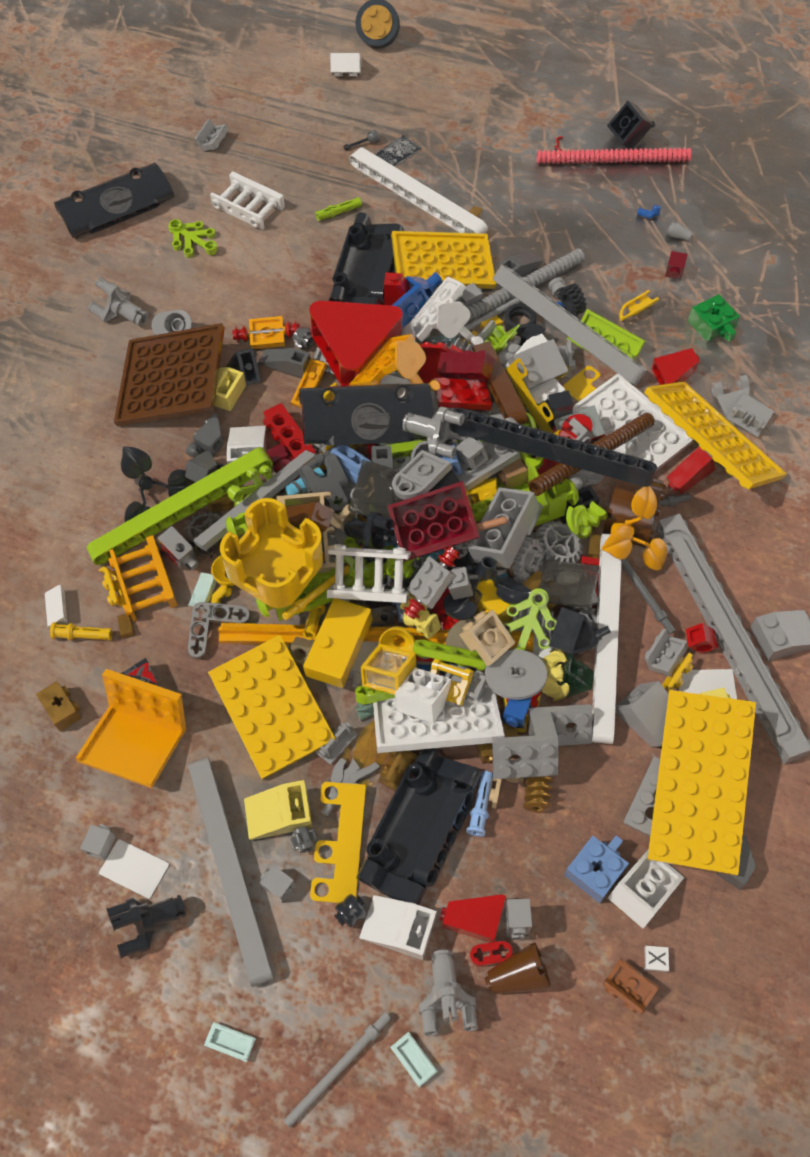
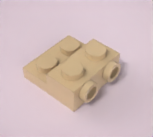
M494 610L487 613L481 611L475 615L474 619L476 621H470L462 626L463 632L459 634L470 651L476 649L486 666L493 664L515 644V641Z

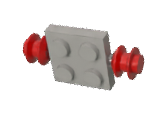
M451 546L448 549L443 547L445 550L444 555H438L440 563L429 556L408 586L407 590L417 598L409 599V607L403 608L406 610L405 614L413 620L416 617L420 619L419 612L425 611L423 603L431 609L434 607L455 576L446 568L447 566L455 567L454 560L461 558L458 557L459 552Z

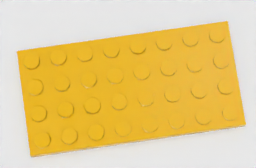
M685 381L651 386L645 390L644 393L648 396L649 401L658 405L663 414L672 418L674 424L685 430L688 437L698 442L702 450L711 454L715 462L724 466L728 474L737 478L742 487L749 490L781 480L787 475L783 469Z
M669 690L647 860L738 876L756 702Z

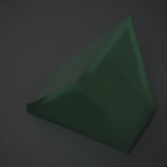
M571 654L567 655V661L563 669V682L560 683V686L565 683L569 685V693L564 699L591 690L594 680V671Z

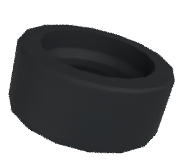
M514 304L505 312L504 326L507 331L518 325L510 320L514 316L521 315L530 320L526 324H519L520 326L516 330L517 334L515 336H520L531 322L536 324V312L526 304Z

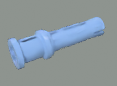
M481 771L482 775L477 790L475 806L470 811V826L466 830L468 834L476 837L485 836V822L489 818L487 806L493 780V773L489 771Z

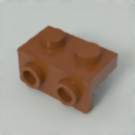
M622 958L618 960L603 983L608 994L614 998L619 997L625 1002V1006L634 1013L639 1012L640 1014H643L646 1006L659 989V986Z

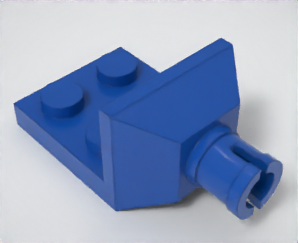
M436 272L426 280L421 277H405L411 289L392 305L402 310V328L412 321L433 295L434 290L442 284L443 280H441L442 278Z

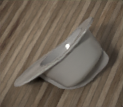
M183 310L158 313L153 318L151 328L155 335L191 329L192 320L190 315Z

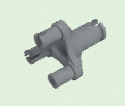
M98 277L95 281V286L106 292L108 295L107 304L104 309L93 301L90 303L88 310L105 323L122 315L141 327L143 323L140 321L146 322L148 312L143 311V309L129 301L130 292L125 289L122 290L102 277Z
M440 407L432 419L408 413L403 420V430L427 437L429 453L435 456L442 455L453 459L457 452L456 446L443 443L449 439L464 441L468 438L450 430V423L461 426L465 416L463 413L449 411V408Z
M438 950L431 954L434 986L431 988V993L419 1004V1014L422 1015L423 1035L425 1036L438 1034L436 1013L441 1010L443 1011L444 1022H450L449 1012H451L452 1022L458 1020L457 1009L462 1011L464 1031L470 1032L478 1029L475 1012L477 1008L476 998L464 992L460 984L456 982L454 960L452 959L453 952L451 950Z

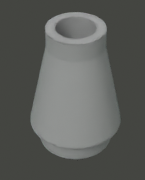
M672 222L667 234L672 238L689 241L692 232L680 223Z

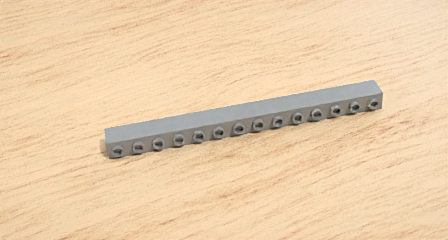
M680 514L659 520L656 531L660 539L665 542L672 561L707 625L716 631L718 645L748 700L756 702L755 713L783 764L806 757L810 753V740L804 736L800 722L791 713L789 703L782 697L779 685L773 681L769 667L763 663L760 651L754 647L749 632L745 631L740 616L733 609L731 600L723 592L722 584L717 581L713 568L708 565L704 552L697 545L695 536L691 535L686 520H683Z

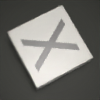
M645 946V971L668 972V947Z

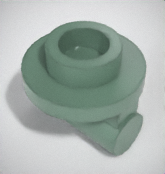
M357 702L358 705L355 706L360 721L374 715L373 703L363 705Z

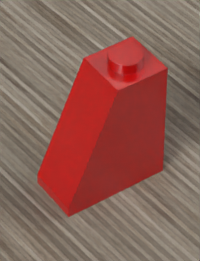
M385 273L384 303L385 305L392 306L411 289L403 273Z
M693 348L654 358L651 371L659 385L684 382L697 371L700 358Z
M698 447L666 477L669 482L667 486L674 493L678 491L682 495L716 470L713 459Z
M499 894L449 901L447 908L443 907L439 920L443 921L442 928L486 942H494L506 895Z

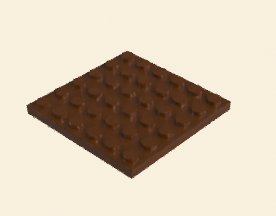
M219 323L129 340L114 418L115 425L123 426L214 411L225 330L224 325Z

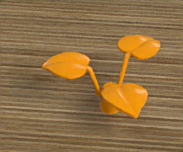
M642 486L634 495L631 504L633 513L638 517L626 520L625 523H614L611 527V535L607 538L601 549L616 559H625L632 550V542L630 540L638 542L647 547L642 554L645 565L652 570L658 571L662 569L667 556L665 542L662 539L655 538L649 544L632 537L634 535V528L631 524L642 520V518L651 519L657 508V499L650 486Z

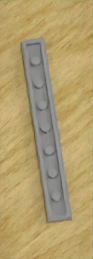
M305 450L193 540L195 544L205 551L208 550L228 533L226 518L229 515L231 518L238 516L237 514L245 512L256 500L272 498L299 476V468L312 461L316 454Z

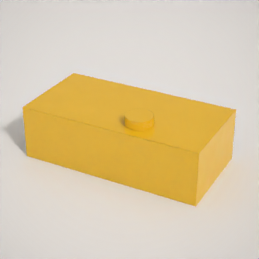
M337 598L333 599L303 665L306 677L344 688L373 621L371 609Z

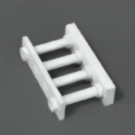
M235 172L229 175L231 185L220 196L215 193L210 194L213 207L261 230L264 229L263 218L272 208L282 210L285 207L282 194ZM235 190L242 192L233 202L227 200ZM247 196L253 197L254 199L245 208L239 205ZM260 201L266 203L267 205L258 214L252 212Z
M335 544L334 547L328 550V554L336 555L335 584L327 590V598L407 603L409 600L410 591L404 590L402 582L403 559H408L411 556V551H405V548H393V550L346 548L344 544ZM344 555L355 556V585L353 587H345V584H343ZM363 556L375 557V586L372 588H365V585H363ZM383 558H395V580L392 590L384 589L385 587L383 586Z

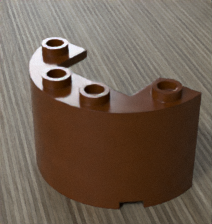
M617 479L607 514L608 518L606 519L602 534H611V527L614 523H625L626 520L638 517L633 513L631 504L634 495L642 486ZM653 480L650 487L656 495V511L651 519L642 518V520L631 524L634 528V535L632 537L645 542L652 541L654 530H651L655 516L660 514L662 505H659V500L663 501L666 491V485L663 484L664 481ZM630 540L633 545L646 548L645 545Z

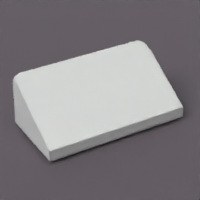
M58 585L45 593L48 628L51 627L52 622L63 625L68 624L65 591L61 585Z

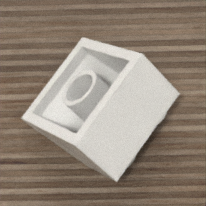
M330 53L331 73L335 77H343V74H349V77H357V74H361L362 57L360 53Z

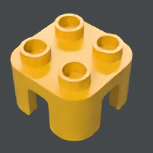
M262 498L253 502L245 511L247 531L239 540L237 535L229 531L221 541L220 552L227 577L233 584L270 607L284 608L291 605L299 597L323 564L321 532L319 527L307 518L300 524L299 530L289 523L287 509L284 504L272 498Z

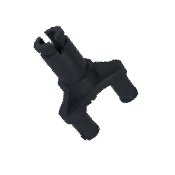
M370 512L367 516V522L351 518V522L347 521L345 523V535L362 541V549L381 550L386 546L398 545L394 529H392L394 526L393 519L383 517L380 513ZM363 556V560L375 562V557ZM383 558V564L387 562L388 558Z
M177 895L174 899L171 897L149 906L147 903L142 904L132 897L126 899V902L106 908L114 931L133 923L137 929L138 935L136 939L117 944L121 959L140 951L141 953L149 951L155 927L177 920L180 916H186L185 907L180 895Z

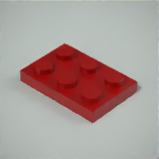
M450 378L433 379L440 384L439 390L434 391L438 407L491 410L492 402L486 381Z

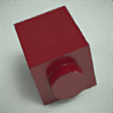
M671 251L665 277L682 279L687 253Z

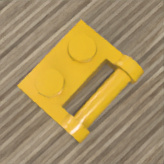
M434 659L431 665V673L439 675L441 670L462 677L461 683L451 680L446 701L462 706L473 677V670L468 668L464 670L442 663V660Z

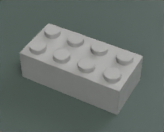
M498 488L481 523L500 517H507L508 523L479 531L480 538L471 540L468 550L475 563H480L484 557H491L497 562V567L510 569L540 508L534 492Z

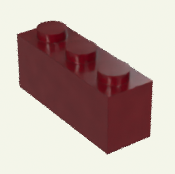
M454 350L441 352L437 373L444 378L491 380L495 358L485 350H479L478 352L464 350L463 352Z

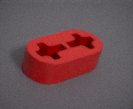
M505 941L478 944L470 951L471 963L477 967L498 965L512 956L511 945ZM500 946L504 950H508L505 958H501L500 954L493 955L492 952L499 951ZM477 950H481L482 954L489 953L490 956L483 957V961L479 962V959L474 958L473 955L477 954Z

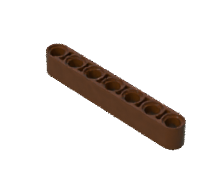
M491 342L473 345L472 352L485 350L495 358L491 380L485 381L504 420L511 417L520 425L526 424L528 420L525 408Z

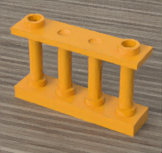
M153 535L146 537L148 545L145 548L117 557L113 549L109 550L111 558H108L111 568L116 570L126 604L123 605L127 616L131 615L133 621H137L135 611L164 601V603H169L170 608L178 606ZM146 555H152L153 560L149 564L122 573L120 564ZM152 570L158 572V576H155V579L129 588L126 586V579ZM155 586L163 587L164 591L160 592L161 594L132 604L130 595Z

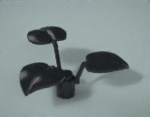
M124 446L122 448L121 471L126 477L134 479L135 484L139 487L138 491L143 501L142 504L138 501H133L127 506L124 523L150 509V507L146 506L143 491L150 489L153 484L168 488V495L171 497L196 482L186 478V470L183 469L174 470L170 473L168 484L152 480L151 477L144 473L152 467L150 456L139 448Z
M467 548L468 553L464 557L454 560V568L466 567L468 574H478V578L472 587L473 593L480 580L486 581L493 577L494 586L498 588L496 594L502 601L508 604H517L529 597L531 590L512 578L501 577L497 582L498 572L495 571L497 562L491 557H484L480 563H475ZM450 593L443 601L445 613L456 620H467L473 617L477 606L469 601L472 596L454 600Z

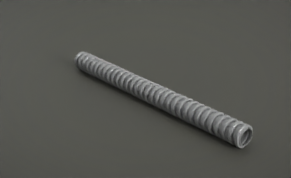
M578 248L523 278L535 287H538L544 282L568 271V269L583 263L585 255ZM502 288L492 293V295L479 300V302L477 301L475 304L467 306L470 311L468 323L516 297L505 288Z

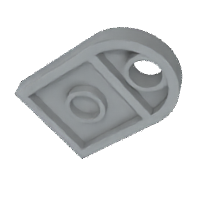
M421 450L393 478L392 487L395 495L400 499L406 500L428 493L452 469L451 462Z

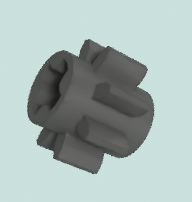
M307 328L297 329L293 335V340L296 342L295 346L299 349L303 348L305 350L310 348L314 342L311 332Z
M307 826L294 830V837L290 838L293 849H299L300 853L313 850L315 848L314 843L318 841L314 829L309 831Z

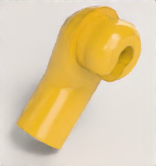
M227 585L220 586L213 593L211 603L221 604V599L224 596L229 597L232 594V588L227 587Z

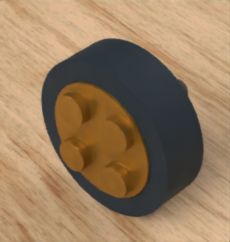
M369 0L361 6L357 13L355 21L356 30L359 37L372 48H385L397 38L400 20L396 10L389 2L385 0Z

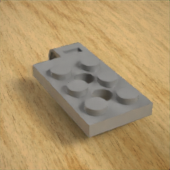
M509 417L505 419L506 421L519 424L514 418ZM484 441L482 444L490 459L476 470L466 471L470 467L461 460L463 474L456 476L460 482H464L468 491L521 458L520 453L517 450Z
M655 756L623 821V824L648 837L651 835L653 819H649L645 812L648 808H654V792L657 788L660 759Z

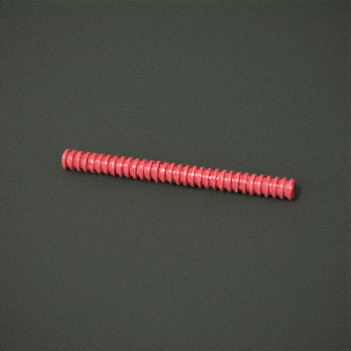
M630 148L629 150L606 149L605 151L603 149L600 151L599 149H596V151L594 149H591V151L589 149H586V151L584 149L581 151L579 149L576 151L574 149L572 151L567 149V151L543 150L541 152V150H538L537 152L538 165L540 163L543 165L545 163L574 164V162L576 164H579V162L581 164L584 162L586 164L589 162L591 164L593 162L596 164L598 162L600 164L603 162L605 164L608 162L610 164L613 162L637 163V161L639 163L642 161L643 163L647 161L648 163H651V161L653 163H656V161L658 163L661 161L663 163L666 161L668 163L671 161L675 163V161L690 162L692 158L691 148H668V150L666 148L663 150L662 148L658 150L657 148L653 150L652 148H649V150L647 148H644V150L642 148L639 150L637 148L634 150Z

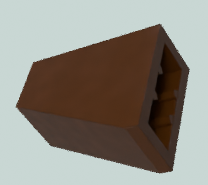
M318 502L286 507L288 521L291 525L300 530V524L307 518L319 527L321 533L329 528L334 513L333 509Z

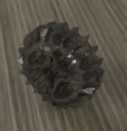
M205 510L204 514L198 512L197 517L191 516V521H186V527H183V538L192 546L196 556L201 554L203 558L206 555L212 558L215 553L219 556L223 537L206 551L197 546L193 540L223 517L220 511L216 514L214 510L210 513Z

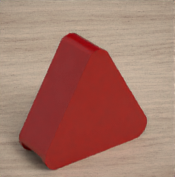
M320 300L313 302L309 308L311 336L341 386H350L349 384L386 341L391 337L401 336L403 313L397 306Z

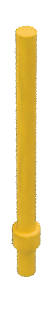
M348 564L343 567V577L349 573L350 566ZM335 574L304 598H299L292 603V607L282 613V617L288 620L297 612L300 613L306 609V605L335 584Z

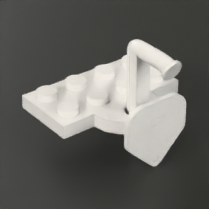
M448 276L412 319L411 322L414 323V331L416 332L415 338L422 342L430 335V331L434 328L438 329L447 338H453L460 333L467 341L474 345L483 343L481 337L474 336L464 326L470 318V311L463 303L456 302L466 288L461 282Z

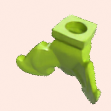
M593 501L590 503V508L587 509L583 505L576 506L575 508L569 506L566 514L567 525L570 531L580 539L588 538L592 527H599L600 520L608 518L607 512Z

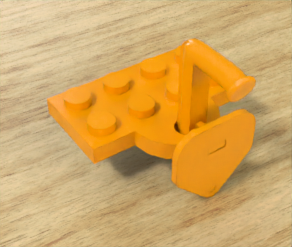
M412 334L391 337L349 385H379L381 383L380 380L384 376L396 370L404 379H408L411 384H421L423 381L417 372L425 363V353L420 345L414 342L415 338ZM433 380L428 383L430 391L439 390L440 384L438 381Z

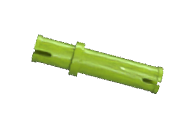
M357 197L337 205H329L325 209L315 211V216L318 222L326 218H334L338 214L362 207V202Z

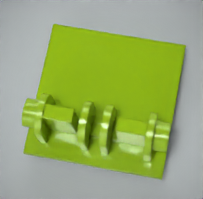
M518 324L507 333L502 325L496 326L483 343L490 341L496 353L499 350L502 351L508 345V339L511 340L517 334L516 330L520 325Z

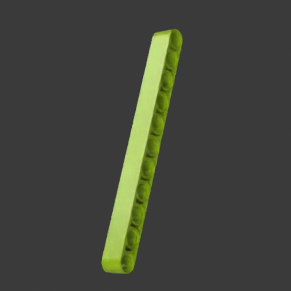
M263 447L255 448L95 539L86 547L95 565H102L108 562V558H111L109 550L113 549L116 556H119L145 541L146 537L154 536L227 494L230 486L245 484L251 480L246 476V472L250 467H254L259 471L261 466L266 464L271 468L273 465L272 460Z

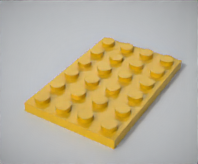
M392 231L391 238L396 273H403L404 277H421L426 280L436 272L443 281L448 276L461 282L464 286L474 283L478 288L495 289L496 282L493 280L495 273L488 234Z
M281 635L208 672L262 780L316 752L321 746L324 747L331 738L335 740Z

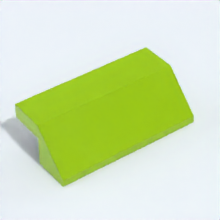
M590 309L586 310L581 319L583 323L633 360L639 356L646 343L644 339ZM569 336L567 337V340H571L572 343H574V344L578 345L579 347L583 348L581 345H579L577 342H575V341H574L573 339H571Z

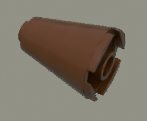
M536 942L529 944L487 971L488 976L485 977V982L489 991L493 990L494 994L551 988L545 964H543L542 955Z

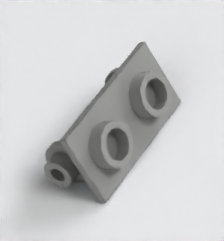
M342 722L333 732L335 740L331 738L324 747L321 746L315 753L331 765L358 734L351 729L352 726L348 722L345 724Z

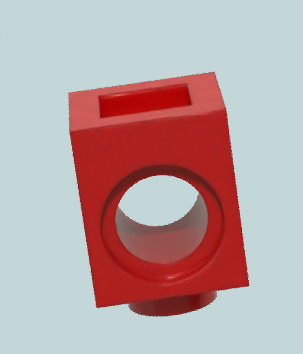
M700 623L685 629L688 647L694 651L703 654L718 648L716 631L708 625Z

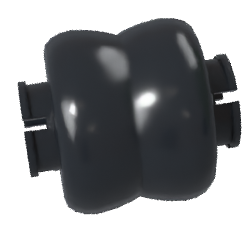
M349 894L342 902L336 904L335 910L337 914H334L342 927L346 924L351 928L355 926L358 920L366 916L364 908L367 905L359 895L355 897L353 894Z

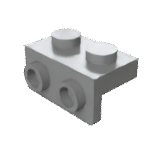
M208 119L196 135L195 140L202 151L216 150L222 139L226 137L229 128L226 124L214 126L211 119Z
M662 629L660 634L656 636L650 650L645 654V661L649 670L671 676L688 649V642L671 637L667 629Z

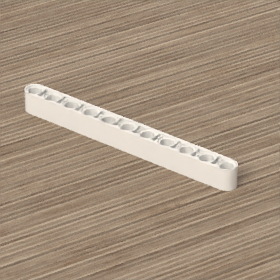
M360 147L349 156V161L354 168L459 233L485 234L488 231V227L483 220L368 150Z
M611 534L601 535L598 582L599 602L597 604L596 623L598 630L608 625L611 633L603 636L602 640L595 647L592 706V742L613 744L621 581V559H616L601 549Z

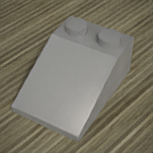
M554 339L522 351L507 360L510 365L517 358L521 359L528 371V375L522 379L528 390L568 372ZM517 363V368L519 372L523 374V366L520 363Z
M805 610L780 611L756 617L750 627L767 662L810 649V619Z

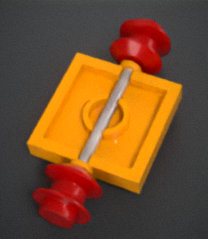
M282 316L249 319L248 332L244 325L242 329H238L235 326V330H232L233 340H237V343H239L240 339L246 342L248 337H250V346L253 349L284 347V334L291 338V335L301 328L300 323H296V320L294 324H290L287 321L285 326H283Z

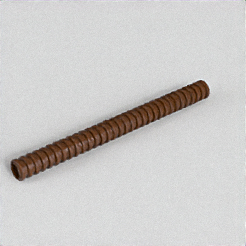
M645 412L592 445L615 450L653 427L655 423L654 417L650 413ZM559 463L531 480L528 484L529 490L534 492L535 496H540L582 469Z

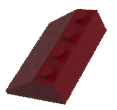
M463 481L387 506L390 518L394 521L393 528L399 548L411 551V556L408 559H403V562L443 550V547L448 548L449 546L452 547L480 538L472 504Z

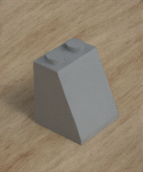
M659 681L639 684L615 706V713L650 747H662L669 694Z

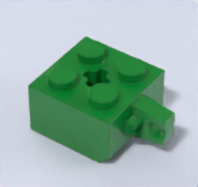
M718 294L693 306L688 322L705 341L722 336L730 342L735 338L736 331L734 328L737 327L740 315Z

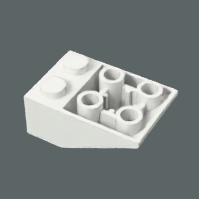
M266 426L230 428L227 444V464L255 448L263 447L266 451Z
M374 895L359 939L423 960L436 920L437 911L417 904Z

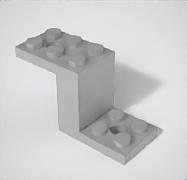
M591 704L529 708V736L492 738L494 779L558 775V746L592 744ZM570 722L576 723L573 728L565 727ZM512 755L520 756L517 760L509 759V757Z

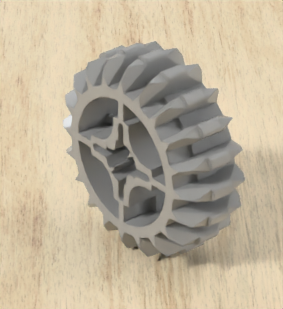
M553 520L549 523H544L536 530L533 538L538 539L542 543L541 547L544 548L542 564L547 563L548 568L554 567L555 571L559 569L563 571L573 567L583 553L581 551L583 545L580 544L582 539L577 538V535L567 527V523L562 525L560 520L556 523Z

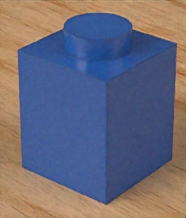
M531 698L522 700L509 699L503 714V721L512 727H523Z

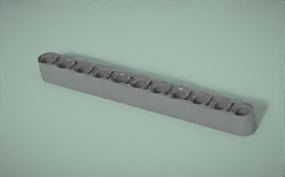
M501 264L493 277L496 283L630 383L637 386L647 372L642 365L511 268Z
M209 757L188 763V767L247 975L253 987L274 979L212 765Z

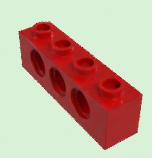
M282 402L263 411L264 419L262 421L264 426H266V429L271 430L274 441H278L284 446L289 459L293 461L305 450L316 454L312 445H304L303 432Z

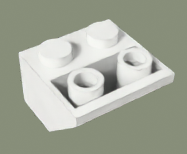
M414 668L395 692L397 711L434 723L443 711L451 679Z

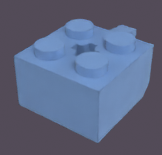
M592 836L569 865L564 876L600 904L629 864L616 851L623 840L615 836L607 844L605 841L602 843ZM598 867L599 870L594 872L593 868Z

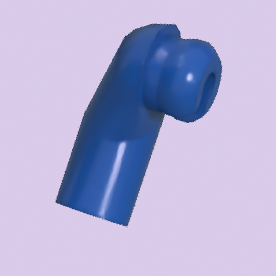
M654 205L652 210L639 208L637 216L647 219L657 217L661 213V206Z

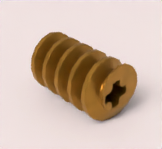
M547 776L528 777L526 779V795H524L525 803L523 804L525 810L543 813L545 812L544 808L550 807L551 804L546 802L545 799H551V795L546 793V791H551L552 787L546 785V783H552L553 779Z

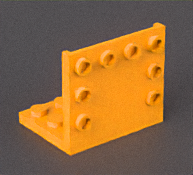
M105 669L102 678L109 707L77 754L76 761L152 789L187 730L182 695Z

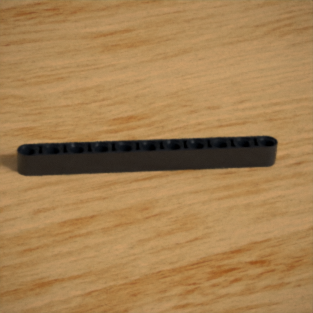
M463 408L453 410V412L463 413L465 416L461 426L450 423V430L460 435L644 487L652 485L657 471V465L649 460Z

